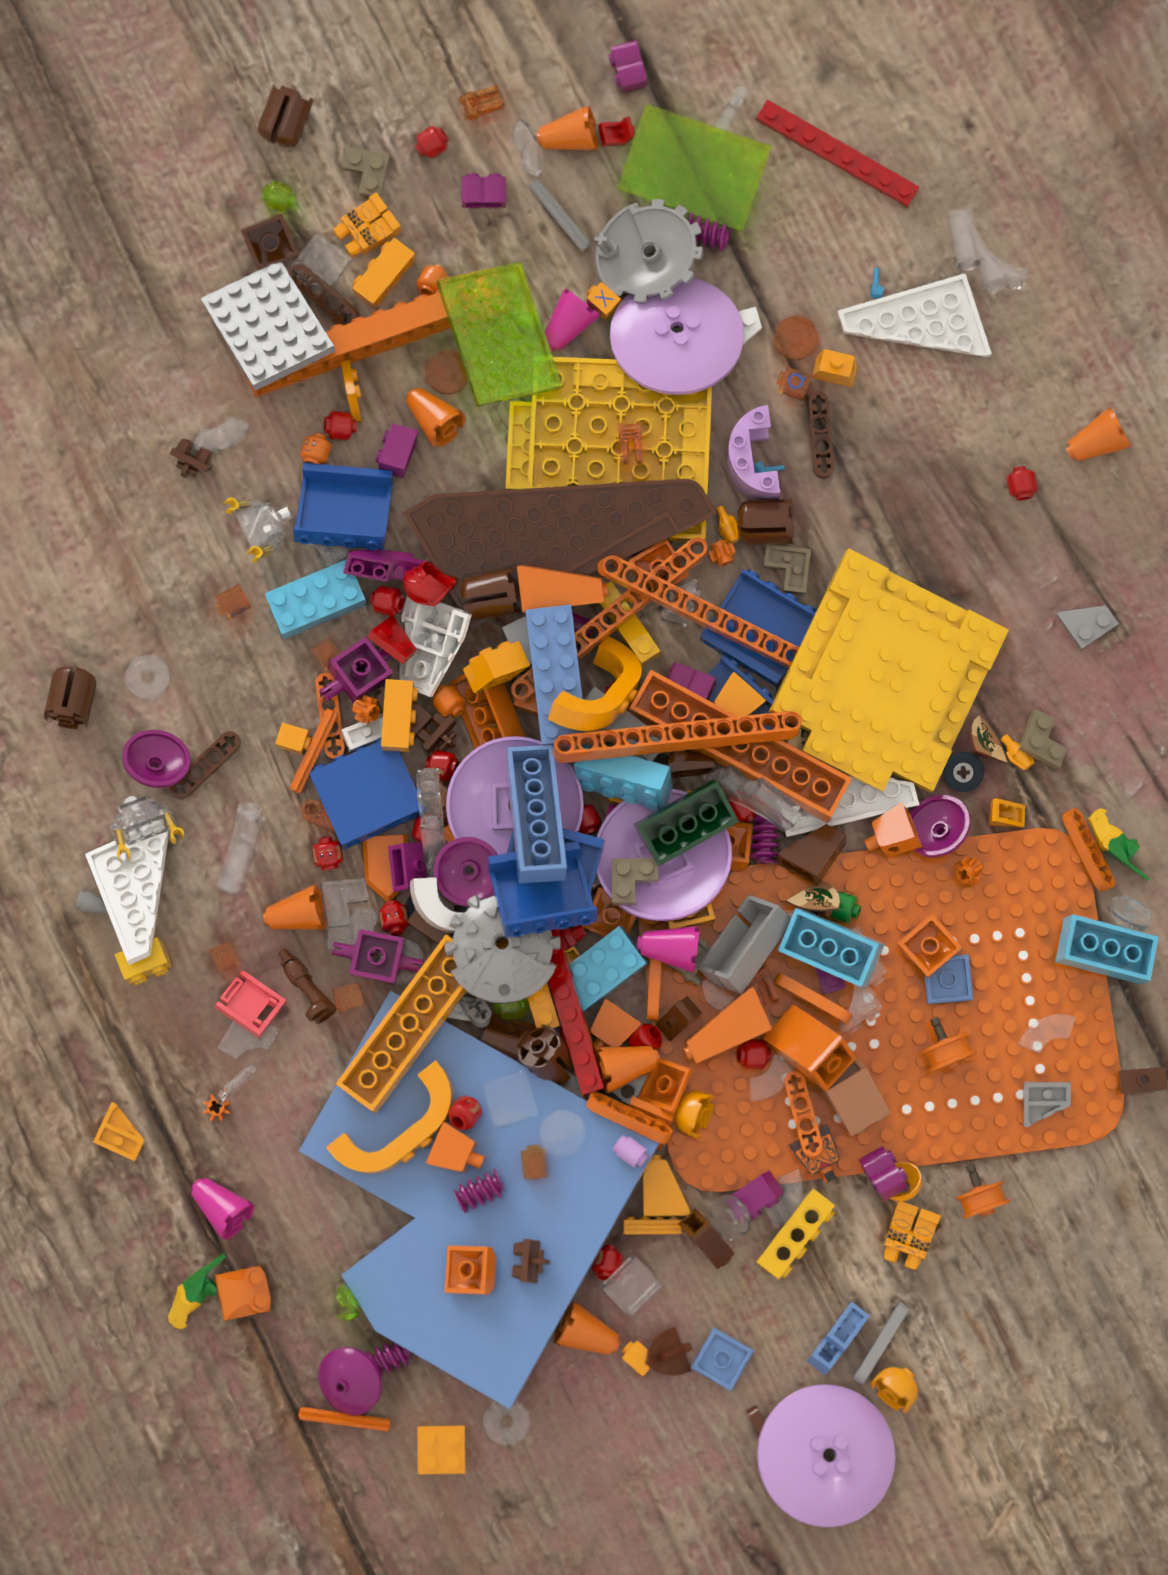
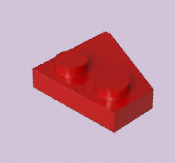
M390 616L372 629L367 637L402 664L413 657L417 650L394 616Z

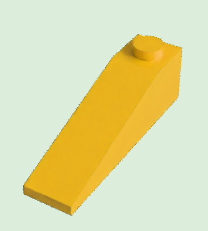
M612 581L607 584L609 596L605 597L604 602L599 603L603 610L621 596ZM626 601L621 604L623 610H631ZM636 615L616 630L626 646L637 656L641 667L660 657L659 648ZM607 616L612 624L616 622L615 617Z

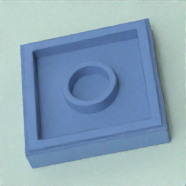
M969 954L953 956L929 978L924 975L927 1005L973 1001Z
M713 1327L691 1368L732 1391L754 1350Z

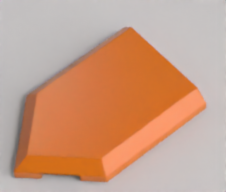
M408 835L374 836L363 842L365 883L386 902L392 901L400 892H393L388 846L408 843Z

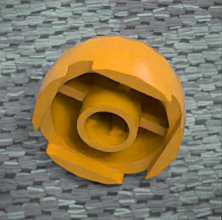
M698 1090L689 1091L682 1095L674 1113L676 1126L685 1134L699 1138L702 1134L698 1132L701 1128H707L712 1117L714 1104L710 1103V1099H714V1096Z
M885 1368L871 1381L872 1389L876 1386L879 1390L877 1396L896 1411L902 1408L904 1409L903 1413L908 1412L918 1396V1386L914 1380L915 1376L907 1368Z

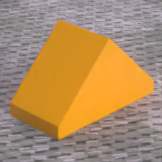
M994 798L990 802L989 826L1024 828L1025 805Z

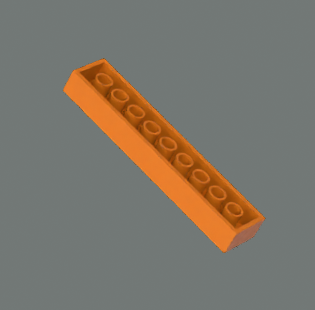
M443 287L436 290L435 294L429 296L426 294L420 295L414 299L415 301L397 303L392 309L386 311L385 309L377 310L372 313V316L366 318L357 317L347 325L338 324L332 326L326 334L333 343L336 352L256 391L249 382L254 397L342 367V361L350 360V364L463 325V313L454 288L448 289V287Z
M650 670L628 711L647 726L738 717L653 670ZM746 727L740 728L743 732H750ZM718 730L722 735L728 734L725 730ZM701 732L695 733L698 737H705ZM673 735L675 739H682L680 735ZM782 740L692 749L826 823L831 819L852 780L851 777Z

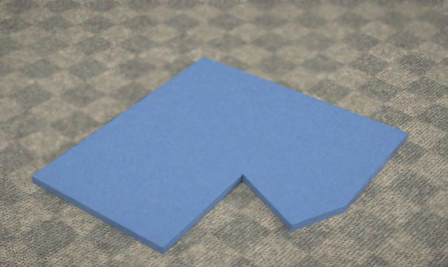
M390 990L346 1069L400 996ZM445 1021L377 1114L336 1085L299 1152L415 1218L342 1274L343 1279L375 1331L511 1409L660 1143L592 1112L587 1108L586 1100L550 1080L538 1078L524 1065ZM435 1060L440 1063L451 1080L454 1102L461 1096H470L475 1098L481 1105L482 1116L474 1127L469 1130L457 1129L478 1143L474 1152L486 1157L481 1169L468 1165L466 1172L461 1173L427 1164L426 1161L438 1133L432 1138L434 1141L424 1149L421 1147L414 1152L415 1156L405 1164L402 1161L394 1168L381 1173L370 1174L352 1170L337 1161L326 1148L339 1136L346 1133L362 1151L377 1152L385 1148L419 1121L429 1109L430 1093L418 1074ZM448 1120V1121H447V1124H449L450 1126H452V1124L450 1123V1120ZM622 1135L627 1138L631 1137L648 1149L646 1154L649 1157L642 1167L637 1166L633 1168L616 1156L617 1153L613 1151V1148ZM495 1168L505 1187L503 1197L499 1198L494 1193L493 1202H490L486 1197V1205H481L477 1201V1208L473 1209L469 1205V1212L465 1213L457 1201L453 1188L458 1192L460 1183L467 1188V1180L469 1179L473 1184H476V1176L485 1180V1172L493 1177V1169ZM523 1239L540 1241V1250H544V1259L550 1260V1265H543V1274L538 1273V1283L521 1282V1279L512 1277V1267L514 1265H522V1256H515L513 1253L514 1243L523 1242ZM448 1246L493 1248L496 1254V1275L494 1289L489 1295L445 1293Z

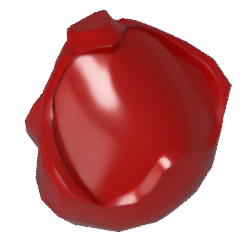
M426 560L403 575V588L407 596L420 605L435 607L456 586L455 578L443 574L436 566Z

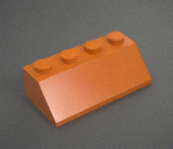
M465 673L449 683L455 686L466 699L463 707L464 712L461 715L475 749L486 742L498 738L525 737L505 683L475 694Z

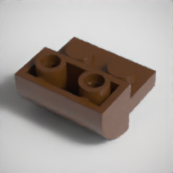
M493 1013L488 1027L484 1030L481 1042L522 1064L518 1059L519 1048L517 1043L526 1030L532 1031L536 1028V1025Z

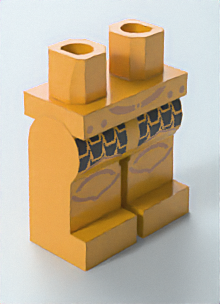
M376 192L358 208L342 216L341 223L333 229V233L339 241L347 236L351 237L353 241L345 245V249L350 257L353 258L361 253L364 256L370 253L369 251L376 249L400 234L401 225Z
M897 1201L883 1245L886 1247L884 1260L896 1263L899 1252L907 1255L904 1267L915 1271L921 1260H924L941 1215L921 1208L913 1230H911L919 1207Z

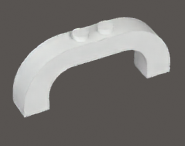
M436 877L411 880V897L419 915L432 927L447 933H454L455 929L449 927L451 919L455 914L462 917L464 913L453 912L441 903L437 892Z

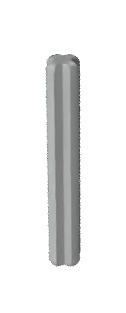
M534 180L529 185L531 191L581 252L586 251L590 247L588 239L540 180Z

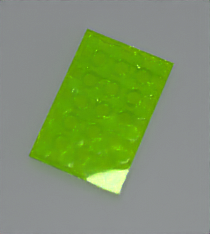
M646 104L617 189L650 201L652 199L665 200L664 205L674 209L679 204L688 210L689 214L701 215L703 219L710 218L712 222L718 221V224L721 225L725 223L727 227L732 228L733 226V229L743 232L772 146Z
M522 262L438 279L436 283L477 407L560 389L562 386Z

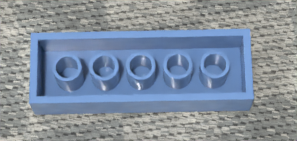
M571 604L526 610L542 745H553V748L556 738L561 735L587 732L566 728L548 720L553 701L562 691L583 699Z
M553 745L507 747L506 767L519 883L563 881L566 879L567 864Z

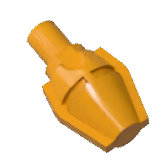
M724 505L717 507L716 510L720 517L718 525L720 535L728 544L738 542L740 539L738 521L733 515L730 516L727 513Z
M1008 734L1001 738V741L1007 747L1006 755L1011 763L1023 771L1035 763L1033 757L1018 750L1020 743L1014 742Z

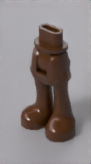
M281 950L278 954L282 959L281 966L284 968L287 978L295 987H298L306 994L311 1003L305 1014L309 1022L315 1021L316 1024L326 1021L336 1012V1006L314 985L312 981L313 976L309 974L307 967L298 957L291 955L289 950Z

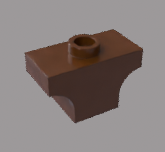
M686 996L674 1004L656 1025L672 1041L686 1027L693 1023L702 1012Z
M1165 1067L1118 1071L1121 1094H1141L1168 1090Z

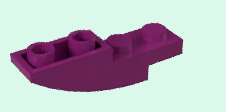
M357 550L348 553L343 573L387 582L388 578L403 581V575L407 571L418 567L425 560L415 559L413 554L406 552Z

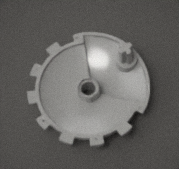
M652 199V206L639 208L638 203H634L613 216L604 227L602 233L599 234V237L595 236L594 238L597 244L596 266L604 284L618 297L623 292L635 296L633 301L636 303H646L647 297L660 295L661 299L665 300L673 296L671 289L682 281L688 284L694 277V273L690 270L695 259L701 260L704 251L703 247H697L696 235L702 233L701 228L697 222L690 225L684 217L688 210L679 204L673 210L664 207L665 200ZM655 252L652 257H649L651 253Z
M478 895L471 897L467 901L470 908L463 916L459 917L455 914L451 919L449 927L455 929L453 942H445L446 956L453 955L458 967L451 971L454 978L470 994L493 1003H512L535 994L549 981L557 965L550 961L553 949H560V936H552L551 930H547L543 933H530L520 937L512 936L505 938L495 896L480 900ZM498 940H508V946L505 949H498L496 947Z

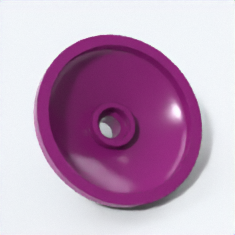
M146 730L135 734L126 742L122 753V763L129 776L138 783L153 788H165L179 783L187 775L190 767V753L186 745L175 735L161 730Z
M931 796L919 802V806L914 807L910 811L922 844L921 848L913 850L919 855L925 857L947 855L956 850L969 834L971 827L969 811L959 799L953 796Z
M461 837L446 844L438 853L434 863V878L436 877L439 891L451 902L463 906H469L467 901L475 895H478L480 900L492 897L494 892L488 872V856L498 855L496 850L486 841L475 837ZM467 866L474 868L473 874L466 872Z
M353 1347L336 1348L323 1358L319 1366L318 1382L321 1392L327 1402L336 1410L350 1415H360L366 1413L377 1404L382 1392L381 1375L374 1361L361 1350Z

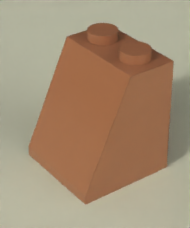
M857 1058L827 1092L820 1088L850 1136L863 1133L866 1127L883 1121L886 1115L891 1113L867 1068Z

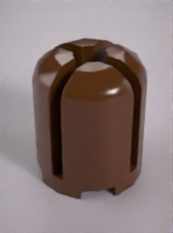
M273 84L258 124L259 134L270 143L275 144L277 142L279 146L285 148L294 147L300 140L314 100L310 98L307 101L301 98L300 92L285 86H281L279 90Z
M792 499L746 500L742 502L738 509V530L741 541L746 545L793 544L794 519L791 512V507H793Z
M513 568L469 576L463 580L461 585L462 599L507 591L504 594L465 601L463 604L464 611L472 614V620L521 613V609H516L517 599L520 596L516 578L511 579L510 572L513 571Z
M72 666L57 668L52 675L43 718L46 721L48 717L58 721V726L64 728L78 729V725L84 724L87 728L96 688V679L90 672L79 667L76 668L75 672L72 671Z
M542 1025L543 1027L535 1028L532 1031L526 1030L517 1043L519 1048L518 1056L521 1063L538 1078L550 1080L557 1085L566 1083L571 1077L559 1064L567 1071L575 1073L567 1043L550 1026Z

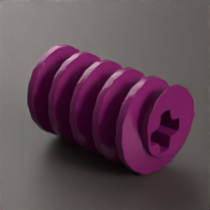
M690 213L688 222L690 225L697 222L702 231L701 234L696 235L697 244L701 239L702 246L706 247L710 242L711 249H715L719 244V251L723 252L729 243L733 226L727 231L725 223L721 228H718V221H715L711 226L710 218H707L702 223L701 215L696 220H693V213Z
M758 816L753 819V822L758 824L752 829V831L757 833L751 839L757 842L751 845V849L756 851L750 854V858L755 860L754 862L767 865L778 864L772 857L779 854L773 848L780 846L774 839L781 836L775 833L776 829H781V825L776 824L775 821L781 820V818Z
M495 1168L493 1169V1177L485 1172V1180L476 1176V1184H473L469 1179L467 1180V1188L461 1183L459 1184L458 1192L453 1188L457 1201L465 1213L469 1212V1205L476 1209L477 1201L481 1205H486V1197L490 1202H493L494 1193L499 1198L503 1197L505 1187Z
M392 1341V1348H389L384 1343L382 1352L376 1346L374 1355L369 1350H366V1354L374 1361L381 1376L383 1375V1368L390 1373L392 1372V1365L398 1370L400 1369L401 1361L405 1366H409V1358L412 1359L410 1351Z

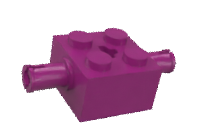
M364 637L330 660L327 669L335 680L319 690L321 696L325 695L323 699L328 702L343 691L354 704L356 699L363 698V695H368L385 684L386 679H391L393 671L386 661L392 658V656L382 648L377 651L369 639ZM356 669H358V670H362V669H363L364 672H363V673H362V672H357Z
M359 929L354 945L334 941L333 947L342 950L332 949L331 952L332 956L351 959L352 963L349 972L351 976L396 985L401 969L418 973L421 967L414 966V964L424 965V959L404 956L403 951L406 942L404 938ZM380 952L383 959L375 963L372 956Z

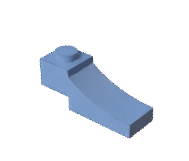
M851 1302L815 1348L807 1362L823 1375H826L870 1315Z

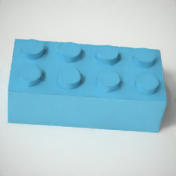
M346 560L265 593L284 639L367 605L356 576L343 573Z
M583 744V745H582V747L585 748V749H591V748H592V747H591L590 745H588V744ZM634 756L579 761L574 764L575 775L579 779L582 790L598 792L607 798L623 799L629 804L637 803L644 805L650 810H659L666 806L673 788L670 766Z
M795 908L778 951L855 985L867 987L885 944L807 910Z
M1072 914L1063 919L1055 962L1137 984H1144L1151 981L1159 937Z
M618 926L569 964L583 1013L650 963L646 956L641 955V950H637V944L623 926Z

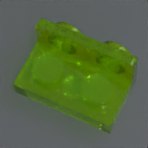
M343 1284L336 1288L338 1291L336 1295L338 1302L342 1307H347V1310L336 1316L337 1320L344 1319L346 1322L359 1316V1310L362 1308L348 1285Z

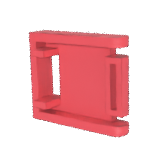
M242 970L239 973V977L245 982L236 977L220 997L222 1003L217 1002L215 1008L254 1036L260 1038L284 1007L286 999ZM269 1005L273 1008V1011L262 1024L258 1017Z

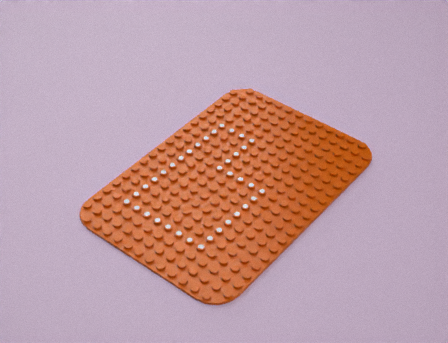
M1034 828L967 837L956 850L940 857H925L913 850L887 857L881 848L871 852L864 850L840 853L822 881L831 885L836 891H843L857 896L861 912L857 919L853 918L848 924L833 920L822 914V917L885 944L868 986L860 987L844 980L845 989L823 995L814 966L778 951L785 933L747 986L754 987L771 1027L794 1004L843 1037L857 1059L867 1068L891 1112L886 1115L883 1121L866 1127L863 1133L850 1136L820 1087L803 1074L818 1129L828 1125L840 1160L832 1164V1167L838 1177L864 1174L865 1172L860 1165L859 1159L881 1146L884 1147L886 1152L891 1150L897 1160L896 1163L907 1162L918 1167L1086 1145L1101 1140L1117 1126L1124 1111V1094L1120 1093L1118 1075L1121 1067L1107 976L1055 962L1063 919L1074 914L1098 921L1092 879L1071 837L1057 829ZM966 855L969 858L976 857L983 865L981 873L984 876L973 885H970L969 882L962 883L956 876L958 868L955 864ZM778 864L748 865L747 868L739 871L730 870L723 888L711 902L715 920L714 922L697 926L700 927L699 938L712 947L734 914L750 928V924L737 911L748 894L779 905L792 918L795 908L798 907L787 903L786 900L813 884ZM931 914L963 947L956 955L969 954L973 1001L927 1005L923 972L910 959L905 957L902 950L897 946L899 941ZM639 917L640 936H643V932L669 929L667 921H663L657 927H650ZM662 962L658 1020H651L652 1025L658 1028L656 1023L674 1004L686 996L691 999L702 1013L672 1041L661 1031L662 1045L657 1050L659 1058L692 1070L683 1095L689 1091L698 1090L714 1096V1099H710V1103L714 1104L712 1117L707 1128H701L698 1132L702 1134L699 1138H694L682 1132L676 1126L673 1118L670 1126L673 1133L667 1144L674 1170L687 1184L701 1191L710 1192L739 1190L769 1170L778 1184L823 1179L820 1172L810 1176L788 1148V1145L799 1140V1135L784 1079L789 1072L800 1071L772 1049L771 1061L767 1062L765 1068L745 1069L736 1059L738 1045L697 1064L692 1060H687L682 1047L686 1046L684 1041L739 993L711 983L700 970L697 972V975L703 981L697 987L691 981L688 983L683 979L685 976L675 968L672 970L667 966L668 964ZM650 963L644 967L647 993L649 989ZM778 972L849 1011L853 1017L848 1025L842 1024L776 986L773 981ZM939 1017L940 1025L943 1026L947 1038L968 1032L967 1041L971 1050H976L977 1054L960 1061L961 1065L948 1070V1067L930 1073L929 1069L931 1066L926 1055L921 1054V1051L938 1042L930 1020ZM766 1032L752 1039L764 1040L763 1037L766 1035ZM796 1077L791 1078L792 1082L788 1084H793L795 1094L801 1093L798 1087V1083L801 1080L797 1081ZM1023 1082H1070L1071 1106L1061 1111L1059 1110L1053 1113V1115L1031 1124L1029 1127H1024ZM799 1098L795 1101L794 1106L799 1110H803L807 1106V1101ZM804 1120L800 1124V1128L803 1131H810L813 1128V1123L810 1120Z

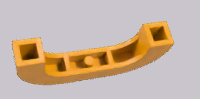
M608 636L599 645L593 664L610 672L616 678L615 683L602 698L597 700H583L562 691L553 701L548 720L563 727L580 731L600 730L611 725L620 713L624 714L626 712L629 702L633 703L638 694L636 689L642 674V667L637 656L627 646Z
M435 1060L418 1074L430 1093L429 1109L419 1121L385 1148L377 1152L362 1151L348 1134L343 1133L326 1147L333 1157L352 1170L373 1174L390 1170L402 1161L405 1164L415 1156L414 1152L420 1147L424 1149L434 1141L432 1138L439 1133L442 1123H447L449 1120L448 1111L454 1104V1091L451 1080L440 1063Z

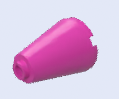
M565 288L542 336L545 340L543 344L553 352L555 349L562 350L596 321L600 314Z
M693 926L643 932V936H638L637 950H641V955L695 973L700 927Z
M200 1178L192 1185L191 1195L218 1236L222 1239L228 1240L235 1236L244 1227L241 1224L246 1218L249 1221L254 1213L255 1206L250 1201L208 1178Z

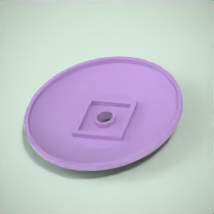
M693 278L688 284L682 281L671 289L673 296L665 300L661 299L660 295L647 297L646 303H636L633 301L635 296L628 294L618 305L613 315L610 326V344L618 365L633 381L659 393L673 395L690 394L717 384L735 367L743 348L744 328L736 306L721 290L705 281ZM674 326H680L683 329V331L675 333L671 330V328Z
M515 736L498 738L477 747L463 759L452 776L446 798L448 823L455 839L461 837L479 838L490 844L498 855L507 853L513 831L512 813L508 808L510 795L506 767L507 747L542 745L541 741ZM555 760L562 828L578 832L582 822L584 804L579 779L576 778L574 769L569 763H560Z
M672 789L666 805L688 793ZM623 801L612 810L603 822L597 837L604 839L605 845L597 875L603 889L611 899L612 859L653 858L643 844L633 824L657 810H650L644 805L637 803L629 804ZM723 830L658 866L659 882L636 883V905L618 906L634 916L653 921L682 919L706 907L719 894L730 872L732 847L728 830Z
M814 1385L802 1388L788 1395L768 1415L758 1440L757 1463L766 1491L781 1510L805 1524L819 1527H836L859 1520L873 1510L882 1500L890 1486L894 1473L895 1447L886 1420L868 1399L845 1387ZM827 1448L832 1449L835 1455L831 1462H827L823 1458V1452Z

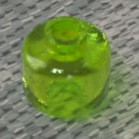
M275 180L265 184L261 201H264L266 208L278 212H285L287 207L293 206L295 194H292V187Z
M528 998L512 1003H494V1009L496 1014H500L504 1020L518 1019L524 1017L526 1011H529Z

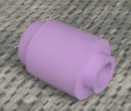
M624 1135L620 1137L613 1148V1151L617 1153L616 1156L633 1168L637 1166L642 1167L649 1157L646 1154L647 1148L631 1137L627 1138Z

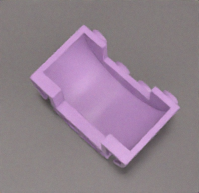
M768 405L755 408L746 413L735 425L729 441L727 467L730 478L739 492H742L750 500L779 499L780 496L777 471L754 472L750 442L769 440L768 428H771Z

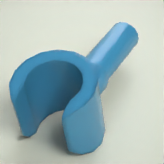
M874 268L870 296L879 299L882 298L885 287L878 286L879 268Z
M762 461L753 464L755 473L784 470V465L768 466L765 468Z

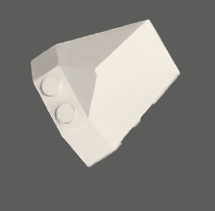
M407 596L401 622H405L404 632L417 650L414 656L404 664L400 663L399 680L413 681L414 688H418V693L433 697L466 637L472 614L442 602L435 607L420 605Z

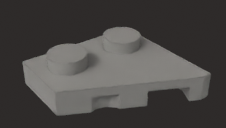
M1107 606L1061 611L1056 614L1080 650L1119 624Z
M1023 1082L1024 1127H1029L1031 1124L1071 1106L1070 1082Z

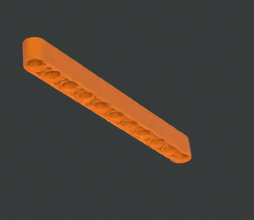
M699 537L692 538L650 573L655 576L664 573L668 576L667 582L674 584L706 557V541ZM694 545H699L703 548V552L694 554L691 548ZM677 559H682L686 565L683 568H676L673 562ZM647 581L646 587L652 593L655 586L653 582ZM627 590L575 632L576 644L581 647V650L577 653L578 660L647 606L651 600L631 590ZM629 601L633 604V608L625 611L621 608V604ZM611 615L615 617L616 622L612 625H607L603 619ZM596 630L598 632L597 638L589 639L586 636L587 631ZM533 668L512 684V696L519 703H525L536 695ZM520 686L528 689V693L524 696L517 695L515 691Z
M607 556L598 563V572L603 577L788 669L790 668L792 662L787 660L786 652L790 650L795 657L799 649L798 646L617 556ZM607 561H611L614 564L615 568L612 573L608 572L605 567ZM627 571H631L634 574L635 578L632 583L626 579ZM647 581L653 582L655 586L652 593L646 589ZM668 591L673 592L675 596L672 603L666 599ZM688 601L693 602L695 606L692 613L686 608ZM708 611L713 612L715 616L712 623L706 618ZM728 621L734 624L733 632H729L726 628ZM748 630L754 634L753 642H749L746 638ZM768 640L774 644L772 652H769L766 648Z
M794 711L566 734L556 738L553 757L560 763L787 740L793 739L798 735L802 718ZM785 723H792L795 727L790 728ZM764 725H769V726H771L773 729H772V730H767V729H765L763 726H764ZM746 727L750 732H743L740 728ZM718 730H725L728 734L722 735ZM701 732L705 737H698L695 733ZM673 735H680L682 739H675ZM657 737L660 741L653 742L650 738ZM633 739L637 744H630L627 740ZM612 742L614 746L608 747L604 743ZM583 744H588V745H590L592 748H591V749H585V748H583L581 745H583ZM565 746L569 750L564 752L561 751L559 747Z

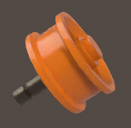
M939 1017L930 1020L938 1042L921 1051V1054L926 1055L931 1066L929 1069L930 1073L948 1067V1070L961 1065L960 1061L977 1054L976 1050H971L967 1041L968 1032L947 1038L943 1026L940 1025Z
M975 1164L966 1166L973 1189H970L968 1193L955 1197L956 1201H960L964 1211L963 1219L981 1213L982 1217L995 1213L994 1208L1011 1202L1010 1199H1006L1001 1186L1004 1184L1003 1180L987 1185V1183L982 1185Z

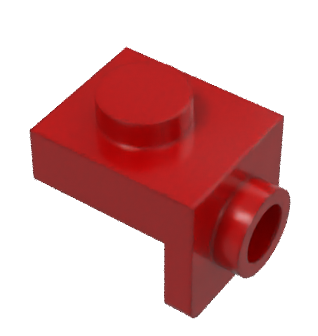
M625 117L620 122H601L597 126L602 147L623 146L635 136V129L630 117Z

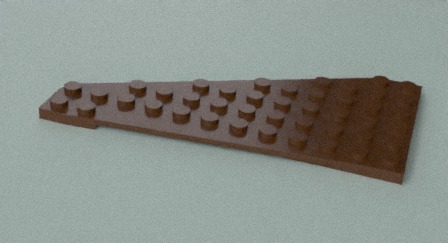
M691 479L434 494L403 512L433 565L443 574L455 578L456 586L449 592L458 608L464 610L463 604L465 601L507 593L506 591L462 599L461 585L463 580L469 576L513 568L510 575L511 579L516 578L520 596L518 565L588 575L597 571L599 561L607 556L613 555L623 559L692 528L717 514L702 486ZM607 561L605 566L612 564V562ZM521 596L517 599L516 607L522 605ZM491 618L482 620L470 619L469 627L472 630Z

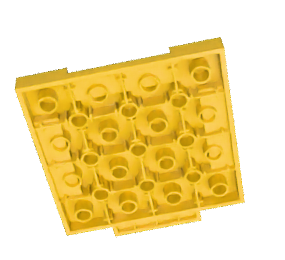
M534 356L532 402L510 401L505 489L691 479L699 483L707 495L712 386L690 394H664L649 390L633 381L623 372L616 359ZM706 520L667 538V540L688 542L695 537L706 540Z
M847 549L769 712L794 711L798 713L802 718L801 728L809 732L808 738L801 750L802 752L880 792L884 791L891 774L907 782H912L915 786L929 793L933 792L951 755L952 746L1009 629L971 610H965L888 571L889 568L851 549Z

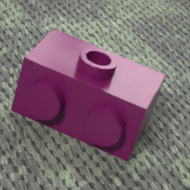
M392 423L390 431L386 430L382 442L385 445L383 450L379 449L376 456L378 469L392 470L393 476L404 479L418 441V431Z
M401 843L388 846L393 892L410 891L411 880L428 878L424 843Z
M769 1170L726 1199L741 1222L748 1217L752 1221L763 1214L760 1209L765 1206L768 1209L772 1208L780 1202L778 1197L785 1193Z

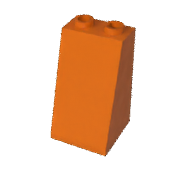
M528 565L517 566L522 612H526L528 609L570 604L571 606L601 603L605 601V597L609 596L607 582L603 583L600 577Z
M747 987L742 994H738L684 1041L686 1046L682 1047L687 1060H692L697 1064L772 1030L754 987Z
M794 1004L782 1014L777 1023L772 1026V1030L766 1032V1035L763 1037L764 1041L774 1052L825 1092L857 1058L843 1037Z

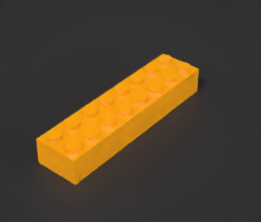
M448 935L444 936L336 1083L337 1086L376 1114L467 992L457 982L451 972L458 967L453 955L446 956L445 942H453V939Z

